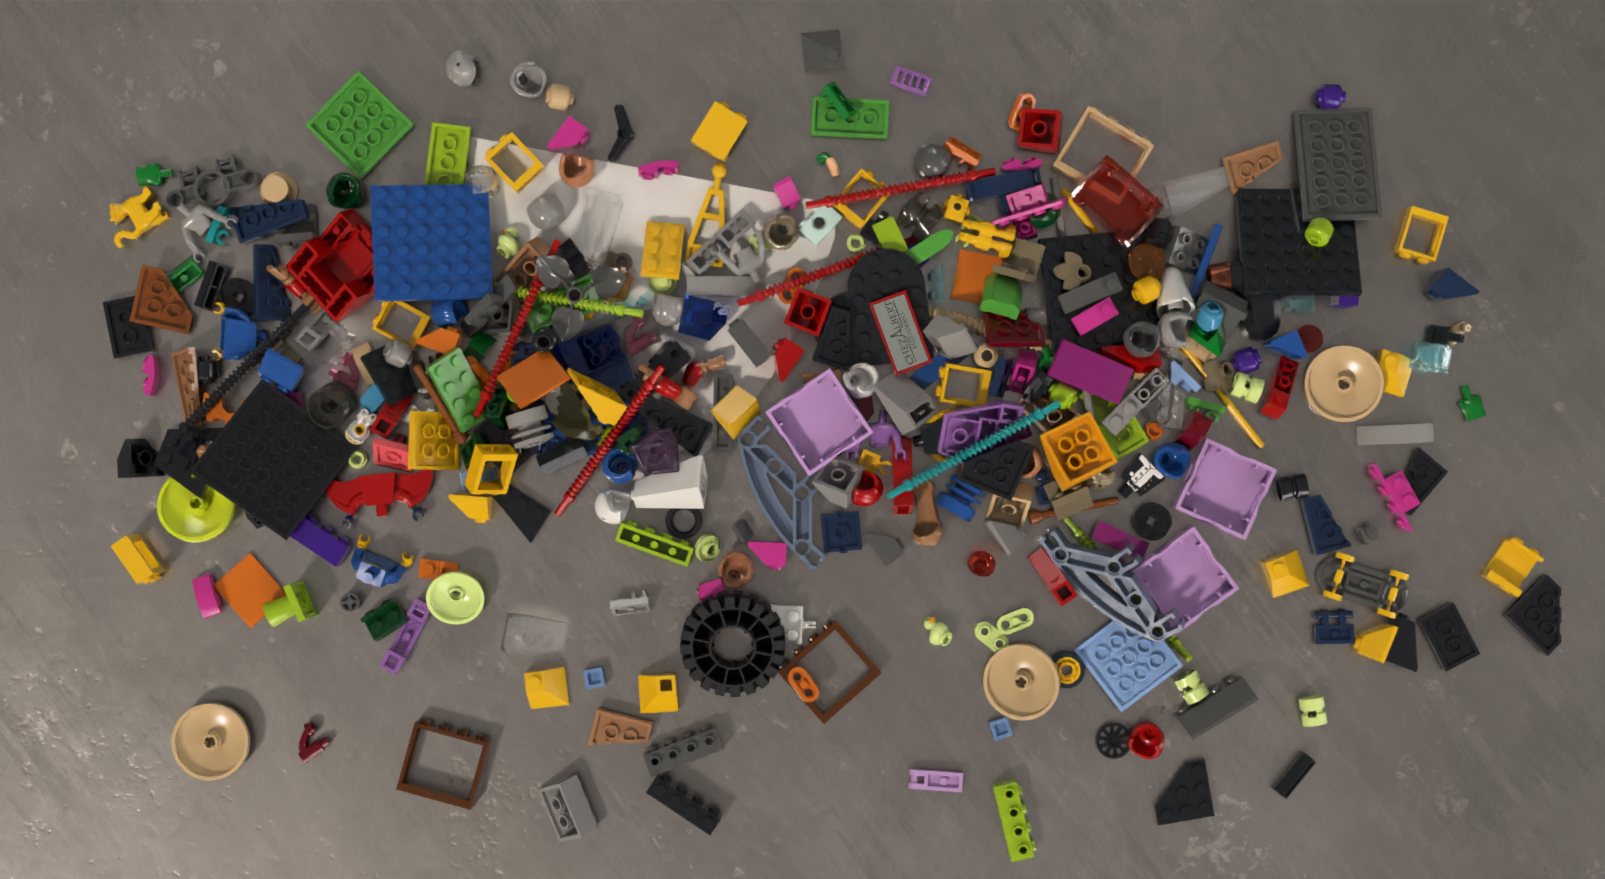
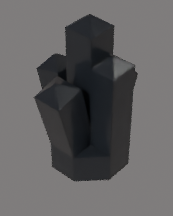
M1040 367L1023 387L1025 403L1030 404L1033 399L1047 397L1050 387L1057 380L1047 375L1049 371L1047 368Z

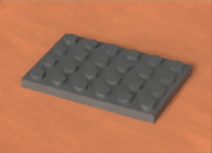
M1372 108L1295 110L1293 116L1303 222H1311L1315 218H1326L1329 221L1381 219L1382 207Z

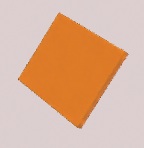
M960 249L952 292L950 294L951 299L980 304V296L983 291L985 278L994 273L992 272L994 264L1001 266L1005 260L1000 259L998 256Z
M538 351L498 375L497 380L518 407L523 409L570 380V376L550 352L542 353Z
M252 553L247 554L245 558L214 584L215 589L250 628L254 627L265 616L263 611L264 602L287 596L285 590Z

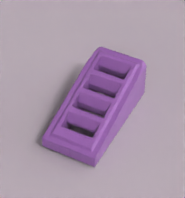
M896 66L889 84L925 98L932 77ZM899 72L903 73L900 83L896 82ZM909 75L910 78L908 84H903L906 76ZM917 78L915 87H911L913 79ZM921 80L925 81L922 90L918 89Z

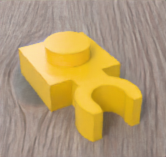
M863 448L860 453V459L856 463L863 466L864 470L872 473L878 469L882 475H888L886 471H883V466L886 464L892 465L887 460L879 461L881 455Z

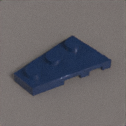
M1321 495L1300 499L1314 555L1352 546L1343 535L1341 527L1335 522L1330 509Z

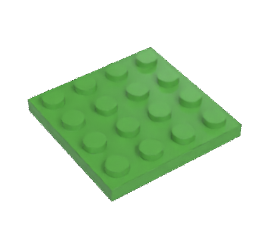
M358 70L305 126L362 180L410 131L414 124Z

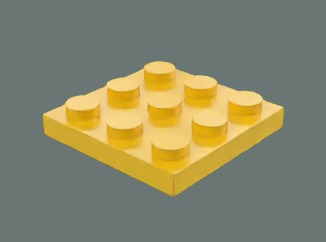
M410 411L408 469L459 470L460 444H456L453 440L452 429L441 412Z

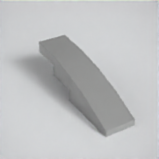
M687 276V296H748L754 294V291L758 289L763 290L764 277H760L761 280L754 283L751 276Z

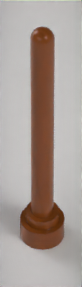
M418 364L415 365L414 371L452 429L453 440L456 444L465 442L469 434L467 431L465 433L460 432L448 408L422 367Z
M1111 497L1093 501L1094 506L1082 511L1118 504L1119 498ZM1053 509L1046 511L1028 510V518L1031 525L1039 524L1042 519L1056 516Z

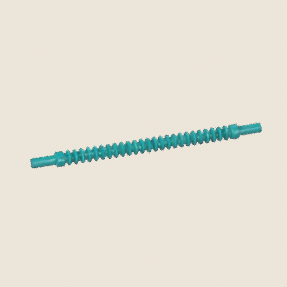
M1056 400L1041 409L1037 408L1033 411L1034 413L1029 412V416L1024 415L1023 419L1015 420L1014 424L1009 423V427L1004 426L1003 430L1000 428L999 432L995 431V434H990V437L985 436L984 440L980 439V442H975V445L970 444V448L965 447L964 451L960 450L959 454L956 452L955 456H950V459L945 458L946 461L943 462L941 460V463H936L935 467L931 466V469L926 468V472L921 471L920 475L912 476L911 480H904L903 484L886 493L889 500L905 491L913 490V487H918L919 483L922 485L923 481L928 482V478L933 479L932 476L934 475L937 477L938 473L942 474V471H947L949 467L952 469V465L957 466V463H962L963 459L967 460V457L972 458V454L977 455L978 451L981 453L982 449H987V446L992 447L991 444L993 443L996 445L997 441L1001 442L1002 438L1006 439V436H1011V433L1016 434V431H1021L1022 427L1025 429L1026 425L1031 426V422L1036 423L1037 419L1039 421L1044 419L1046 414L1061 407L1059 401Z

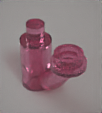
M636 316L633 317L634 322L626 336L625 346L631 356L652 345L651 342L657 339L654 332L649 335L645 333L634 339L638 327L641 330L645 326L642 318Z
M346 353L342 357L341 363L345 367L349 366L351 377L343 371H336L333 368L330 369L328 375L333 377L335 383L353 394L360 384L359 372L352 360L353 355Z

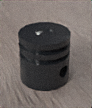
M1162 218L1149 219L1145 243L1152 247H1167L1172 223Z

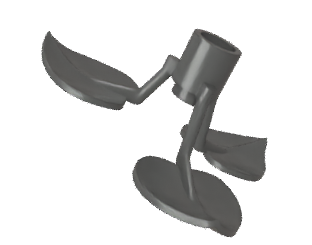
M557 255L539 256L536 262L539 279L545 286L556 288L562 282L567 289V299L571 302L570 308L560 307L556 309L551 319L552 326L562 342L575 337L584 325L582 311L573 310L574 304L582 299L583 293L595 286V291L599 296L603 298L613 297L620 291L627 278L621 270L615 267L600 266L591 274L594 283L581 289L579 286L570 287L564 280L570 271L569 264L564 258Z

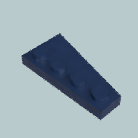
M254 244V321L284 322L283 320L287 316H291L289 300L286 297L281 280L277 279L266 269L269 265H273L275 268L279 266L274 245Z

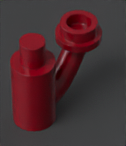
M311 722L304 724L305 730L299 741V756L304 763H308L326 750L325 746L330 743L329 739L325 737L322 740L317 739L307 746L309 735L313 736L317 731Z

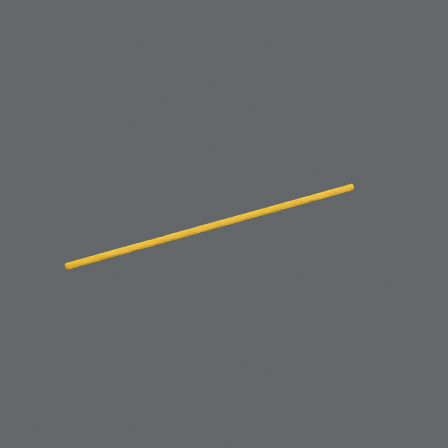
M1064 188L1060 192L1063 197L1067 196L1068 204L1092 234L1101 233L1067 188ZM1180 347L1205 379L1207 374L1202 370V362L1186 349ZM1220 388L1214 390L1258 449L1262 448L1265 445L1229 397Z

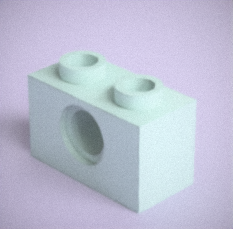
M832 207L814 208L812 210L814 213L810 219L806 217L799 225L801 227L799 232L815 247L842 220V216ZM817 218L824 220L825 225L822 228L814 226V221Z

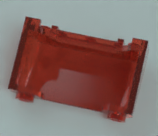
M1107 155L1104 156L1070 195L1072 201L1077 206L1086 207L1088 205L1116 230L1115 239L1121 245H1126L1127 247L1158 216L1163 208V204L1157 197Z

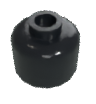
M550 326L539 327L532 337L534 348L542 353L552 351L558 343V334Z
M210 356L198 357L196 364L199 383H214L215 379L219 377L218 362L215 359H210Z

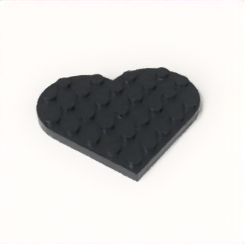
M879 248L863 255L850 272L848 291L830 298V300H833L831 305L850 311L849 368L857 363H867L871 366L891 363L869 302L905 289L931 358H934L933 345L923 332L930 323L924 275L918 263L901 250Z

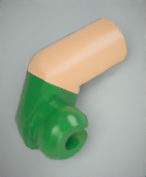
M821 152L822 154L816 156L820 165L826 162L832 177L841 174L836 160L827 152Z

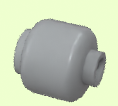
M400 340L389 341L383 350L386 362L398 368H402L406 364L409 365L413 360L414 355L412 354L411 346Z

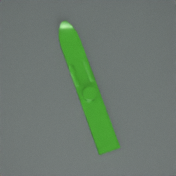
M952 229L938 231L905 253L920 264L948 245L952 240L954 232Z

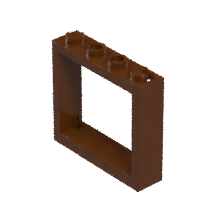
M836 620L827 622L822 627L823 631L819 635L813 634L807 640L809 643L804 648L802 646L797 648L793 652L795 656L790 660L786 658L782 665L779 666L778 672L793 689L788 681L787 672L834 630L840 634L871 669L823 713L813 702H805L823 724L881 674L879 668Z
M422 718L417 720L413 726L396 790L471 810L474 806L492 740L487 739V736L482 734L471 735L469 731L464 729L452 730L450 729L451 726L446 724L434 725L428 719ZM421 729L483 746L469 797L408 781Z

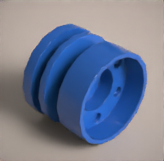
M951 474L949 479L956 482L955 486L946 482L945 485L951 490V493L941 492L935 503L970 522L976 513L970 507L971 502L980 505L981 502L974 498L975 495L984 498L986 494L980 488L957 479L958 476Z

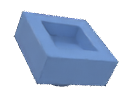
M602 666L583 670L586 690L606 686Z
M1006 716L988 722L994 741L1013 735Z

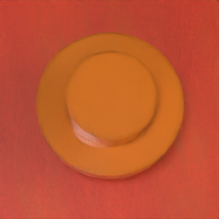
M1150 421L1145 425L1144 432L1148 439L1157 440L1163 434V427L1157 421Z

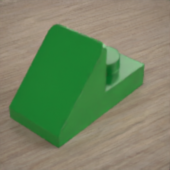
M1196 321L1192 324L1188 336L1219 357L1225 346L1222 323L1217 330L1209 332L1202 330Z
M481 329L468 342L469 346L463 354L466 358L467 356H473L481 364L497 342V339L491 335L482 334Z

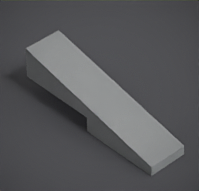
M742 209L686 261L685 265L695 276H701L719 259L717 255H710L709 247H711L713 252H718L716 244H719L721 251L725 253L756 222Z

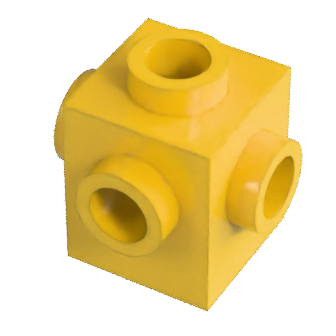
M955 193V196L951 195L949 199H945L942 208L945 210L943 219L961 225L964 217L968 218L971 210L966 196ZM954 206H958L959 210H955Z

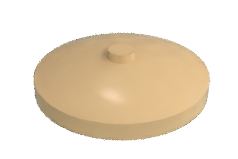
M1337 345L1322 351L1313 359L1305 375V392L1311 406L1325 418L1337 422L1356 421L1368 415L1378 405L1384 390V376L1379 363L1369 352L1352 345Z
M1011 644L997 651L987 663L983 676L984 690L989 702L998 712L1015 720H1031L1042 716L1053 706L1060 692V674L1055 662L1045 651L1030 644Z
M204 703L189 709L179 718L172 732L171 747L176 762L187 774L197 779L213 781L225 778L241 767L249 752L250 734L244 719L234 709L219 703Z

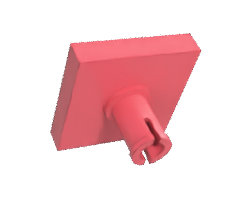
M396 433L393 441L375 437L373 442L375 465L412 473L413 469H408L409 445L404 444L406 441L405 435L401 434L400 438H398L399 433Z

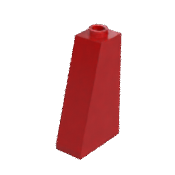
M903 435L900 437L902 448L908 454L907 461L904 460V454L899 456V461L895 458L896 447L892 438V489L903 484V481L906 479L911 480L913 476L912 438H907V436ZM913 490L905 491L893 498V515H912L914 507Z

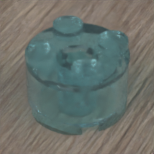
M1414 341L1409 368L1423 369L1424 372L1448 375L1453 348L1437 343L1431 344L1424 341Z

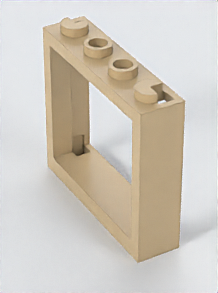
M1088 106L1051 168L1117 207L1154 145L1151 143L1152 141L1147 139L1148 137L1143 135L1140 137L1135 134V130L1126 125L1123 127L1118 124L1119 121L1116 118L1103 115L1101 109ZM1088 117L1143 149V152L1117 194L1062 162Z

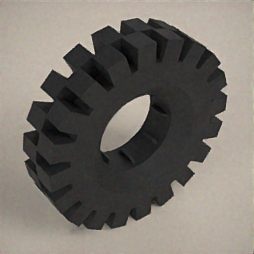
M727 590L721 591L715 597L709 595L704 598L700 605L697 603L691 610L690 616H687L681 634L680 655L683 656L682 662L685 669L690 671L689 676L694 682L699 680L701 682L700 687L709 691L712 688L715 690L716 695L723 697L725 692L730 693L731 697H740L741 692H746V695H750L756 692L757 687L763 689L767 686L770 678L774 679L779 672V666L783 663L785 651L783 625L781 626V619L777 612L773 613L771 610L772 606L765 600L760 602L758 600L759 596L752 593L746 596L743 595V591L734 590L733 594H728ZM725 628H740L751 637L753 650L750 655H746L744 660L738 662L725 661L713 649L715 647V643H712L716 634L719 635L720 631Z

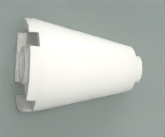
M1174 266L1165 268L1161 272L1160 284L1162 291L1157 300V316L1161 318L1170 311H1182L1191 315L1192 311L1195 312V303L1180 269Z

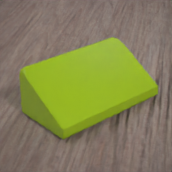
M893 216L872 226L882 248H894L903 252L908 251V247Z

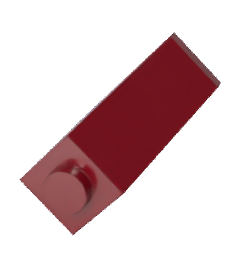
M1197 411L1187 412L1172 442L1185 446L1191 452L1205 438L1214 420Z

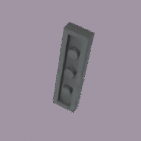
M714 374L713 407L733 388V374ZM713 415V451H732L731 436Z

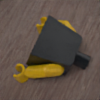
M960 405L952 407L951 410H942L927 420L926 426L921 427L922 435L913 436L914 446H923L925 454H930L931 458L939 462L941 460L943 462L946 461L945 458L948 457L937 452L944 413L952 412L955 408L960 407Z

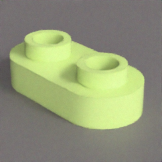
M1019 608L1000 616L997 619L996 627L1002 634H1011L1030 626L1033 623L1034 615L1028 608ZM1021 614L1027 615L1026 620L1020 619ZM1004 621L1009 622V626L1007 628H1004L1002 626V623Z
M981 621L976 624L974 628L976 637L994 652L1009 645L1007 637L989 622ZM983 628L988 629V633L985 635L981 634ZM998 640L1003 642L1001 647L996 646Z

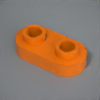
M1021 93L1016 98L1008 118V124L1013 130H1020L1022 108H1035L1036 100L1032 94Z
M798 267L791 268L784 280L789 281V278L793 280L792 276L795 273L798 276L800 274L804 276L805 272ZM795 286L794 290L790 288L789 298H786L784 293L779 292V300L784 304H791L797 286Z
M801 667L792 668L788 672L787 678L793 689L804 702L815 701L819 695L816 684L805 669ZM795 673H798L800 675V679L798 681L794 679ZM806 689L811 690L810 696L805 695Z

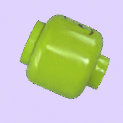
M1326 218L1311 220L1305 231L1306 240L1313 246L1320 247L1326 245L1334 232L1333 225Z
M1063 381L1058 384L1054 383L1049 389V393H1051L1049 400L1051 402L1058 400L1061 405L1059 408L1062 410L1066 408L1071 409L1078 400L1077 390Z

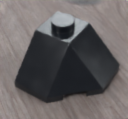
M145 438L125 439L117 458L118 478L165 476L164 472L154 465L159 452H156Z

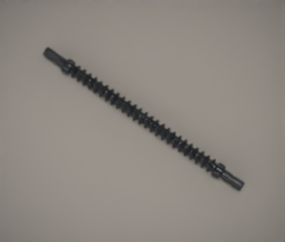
M302 304L290 317L287 316L283 320L284 323H280V327H276L277 330L272 331L273 334L268 335L269 338L264 339L265 342L260 343L261 346H257V350H253V354H249V358H245V362H241V366H237V370H233V374H229V378H225V382H221V386H217V390H213V394H209V398H205L206 401L201 402L202 405L197 406L198 409L193 410L194 413L189 414L190 418H185L186 421L181 422L178 425L179 428L165 442L172 447L184 433L188 434L191 431L190 427H195L194 423H199L198 419H202V415H206V411H210V407H214V403H218V399H222V395H226V391H230V387H234V383H238V379H242L241 376L246 375L245 372L250 371L249 368L254 367L253 364L258 363L257 360H261L262 355L265 356L268 348H273V344H277V340H281V336H285V332H289V328H293L296 325L295 322L309 308Z

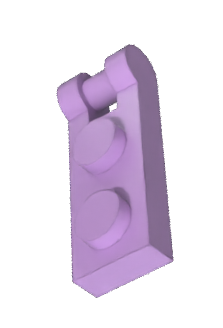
M909 768L911 780L908 782V788L962 792L963 772ZM918 776H924V783L918 782Z

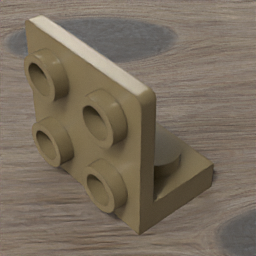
M1015 238L1014 241H1010L1012 250L1005 262H1002L1001 266L994 264L992 272L1035 283L1045 245Z

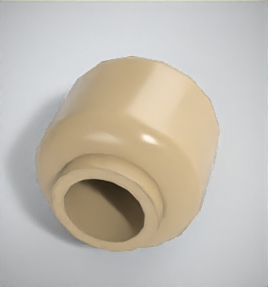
M553 83L550 87H547L545 102L548 103L550 108L566 110L568 105L573 104L574 94L571 93L569 86Z
M987 343L977 346L978 350L973 353L975 364L981 368L994 366L999 358L996 347H987Z

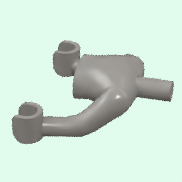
M180 203L177 207L186 216L181 223V229L185 242L194 253L193 259L197 263L202 261L197 254L206 257L207 253L205 250L199 249L195 244L191 230L201 236L212 224V219L225 223L229 229L234 227L229 220L238 223L237 216H223L203 204L197 205L192 210L183 203Z
M762 221L759 222L762 227L761 230L756 229L755 225L752 226L753 231L757 235L758 254L749 246L733 255L735 264L721 251L719 244H716L718 252H713L711 247L708 249L710 255H717L737 276L749 273L754 283L761 280L756 269L765 263L766 244L763 235L765 224Z

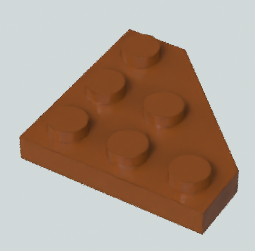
M142 264L130 321L189 334L193 315L161 268Z

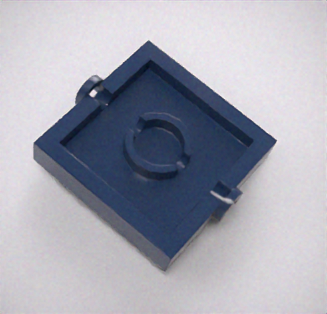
M836 511V513L821 514L824 553H847L850 550L862 549L859 511Z

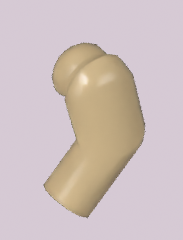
M1460 321L1451 326L1450 333H1468L1471 325L1465 321ZM1449 341L1448 345L1455 346L1456 342Z

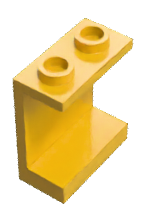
M715 101L692 137L691 142L725 163L728 153L744 127H747L748 121L745 120L747 117L739 111L734 113L729 110L730 106L726 103Z
M1515 536L1513 538L1505 537L1480 575L1509 595L1519 597L1523 592L1519 587L1535 563L1543 562L1544 559L1539 556V551L1532 547L1528 549L1523 545L1524 541Z

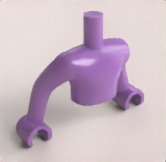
M881 410L879 422L869 423L873 430V434L870 435V445L890 447L893 437L896 447L895 458L899 461V456L904 454V460L907 461L908 454L902 448L899 429L895 424L886 423L887 411ZM862 441L847 450L846 455L849 459H851L852 453H855L857 460L860 459L858 450Z

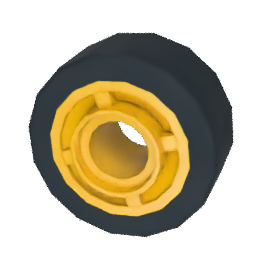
M1061 651L1051 657L1060 674L1061 688H1073L1082 682L1085 675V666L1078 655L1070 651ZM1070 665V673L1062 674V667Z

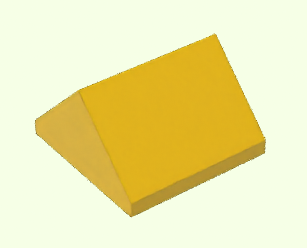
M738 385L734 386L710 410L732 439H736L740 432L757 415H760L758 400Z

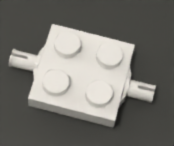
M770 604L773 613L776 611L781 619L780 623L781 626L783 625L785 632V644H802L804 628L816 629V621H805L803 605Z

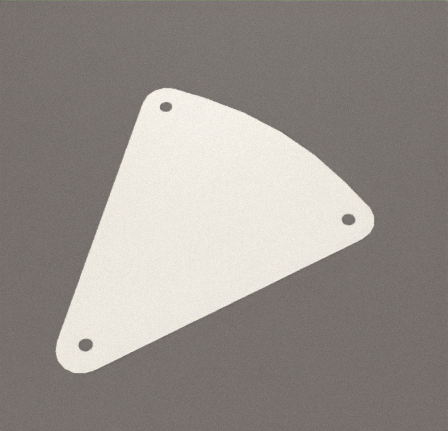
M470 137L467 161L473 165L474 171L471 176L465 177L464 184H488L492 277L494 280L516 256L510 255L508 258H504L496 251L498 246L497 240L499 236L504 235L503 229L514 227L518 231V236L515 240L521 243V249L528 241L537 236L549 248L554 239L561 241L562 244L571 238L593 267L586 275L591 274L596 268L604 266L597 260L600 254L606 251H612L616 254L627 253L633 261L632 267L628 270L629 279L622 285L620 291L615 296L603 298V301H606V304L608 302H611V304L616 303L617 305L624 304L626 307L644 311L652 310L654 293L649 288V277L641 276L646 222L685 224L680 277L677 280L675 291L669 296L685 297L688 303L685 318L674 326L667 327L659 324L656 320L655 322L661 338L671 336L694 348L695 358L693 361L697 360L699 362L703 360L705 362L707 361L706 358L711 356L715 358L723 355L727 366L712 372L708 370V373L699 379L696 386L691 388L692 392L697 394L698 397L689 410L658 392H655L652 396L713 423V414L710 410L713 408L714 374H733V387L738 385L753 397H757L775 372L772 355L774 349L772 347L778 339L782 340L785 337L793 342L800 329L784 323L791 304L782 303L777 294H774V297L769 296V299L764 298L761 302L755 301L741 307L738 306L736 300L746 296H687V276H695L685 265L686 262H684L687 243L708 188L713 189L714 181L677 174L664 175L662 172H659L658 179L645 180L639 176L638 167L594 159L595 174L592 181L584 187L573 188L568 186L559 174V163L563 155L562 153L527 147L546 168L518 194L484 159L487 156L485 154L487 150L492 146L496 147L500 142ZM513 144L507 145L493 159L513 182L534 164L532 159L518 145ZM721 183L720 190H724L725 224L742 209L756 222L755 227L758 230L762 229L760 221L765 224L770 217L777 214L791 215L796 221V226L806 217L810 219L814 214L812 212L814 208L806 209L805 204L807 201H813L812 199L800 197L799 206L788 210V208L783 209L775 192ZM546 193L556 194L565 212L561 224L553 230H543L535 227L527 213L529 204L537 197ZM712 195L706 213L719 215V196ZM817 218L814 221V226L817 228H822L825 225L824 220L821 218ZM703 219L694 244H706L719 231V222ZM835 227L817 247L807 238L798 236L797 241L787 250L766 249L765 263L756 269L759 276L764 277V287L768 289V286L773 287L774 284L779 285V282L782 283L791 268H801L807 274H809V271L815 272V269L820 270V267L825 268L835 239ZM749 229L725 252L735 264L736 262L733 257L735 253L749 246L754 251L753 245L749 243L751 237L757 236L753 229ZM620 260V265L625 266L626 260ZM723 262V268L710 267L701 276L737 275ZM570 270L569 275L564 280L568 284L577 280V278ZM796 273L792 276L793 279L794 276H796L797 278L799 277ZM820 277V280L815 279V282L810 281V284L806 282L802 289L815 293L822 277ZM560 282V284H559L558 287H561V286H563L564 284H563L562 282ZM545 285L541 288L544 293L556 289ZM785 291L784 296L789 298L790 292ZM595 310V316L591 320H584V325L580 332L570 340L583 337V331L630 315L618 316L616 313L612 315L611 312L607 314L606 311L602 313L601 310L599 312ZM736 318L739 321L743 318L772 356L758 368L755 367L727 331L730 328L728 325ZM527 319L526 333L532 341L533 333ZM629 325L625 328L624 336L628 341L634 342L640 338L641 331L638 326ZM558 336L557 344L563 343ZM659 343L626 354L633 378L636 377L634 373L638 370L641 363L648 366L650 364L648 361L655 354L658 356L661 354L658 347ZM690 363L683 366L670 379L678 385H683V382H681L686 366ZM647 420L651 436L633 442L637 450L632 454L636 460L642 456L648 457L651 460L652 467L646 473H641L636 469L635 476L631 481L620 484L629 492H631V489H634L635 481L694 457L649 420ZM713 426L698 455H703L713 446Z

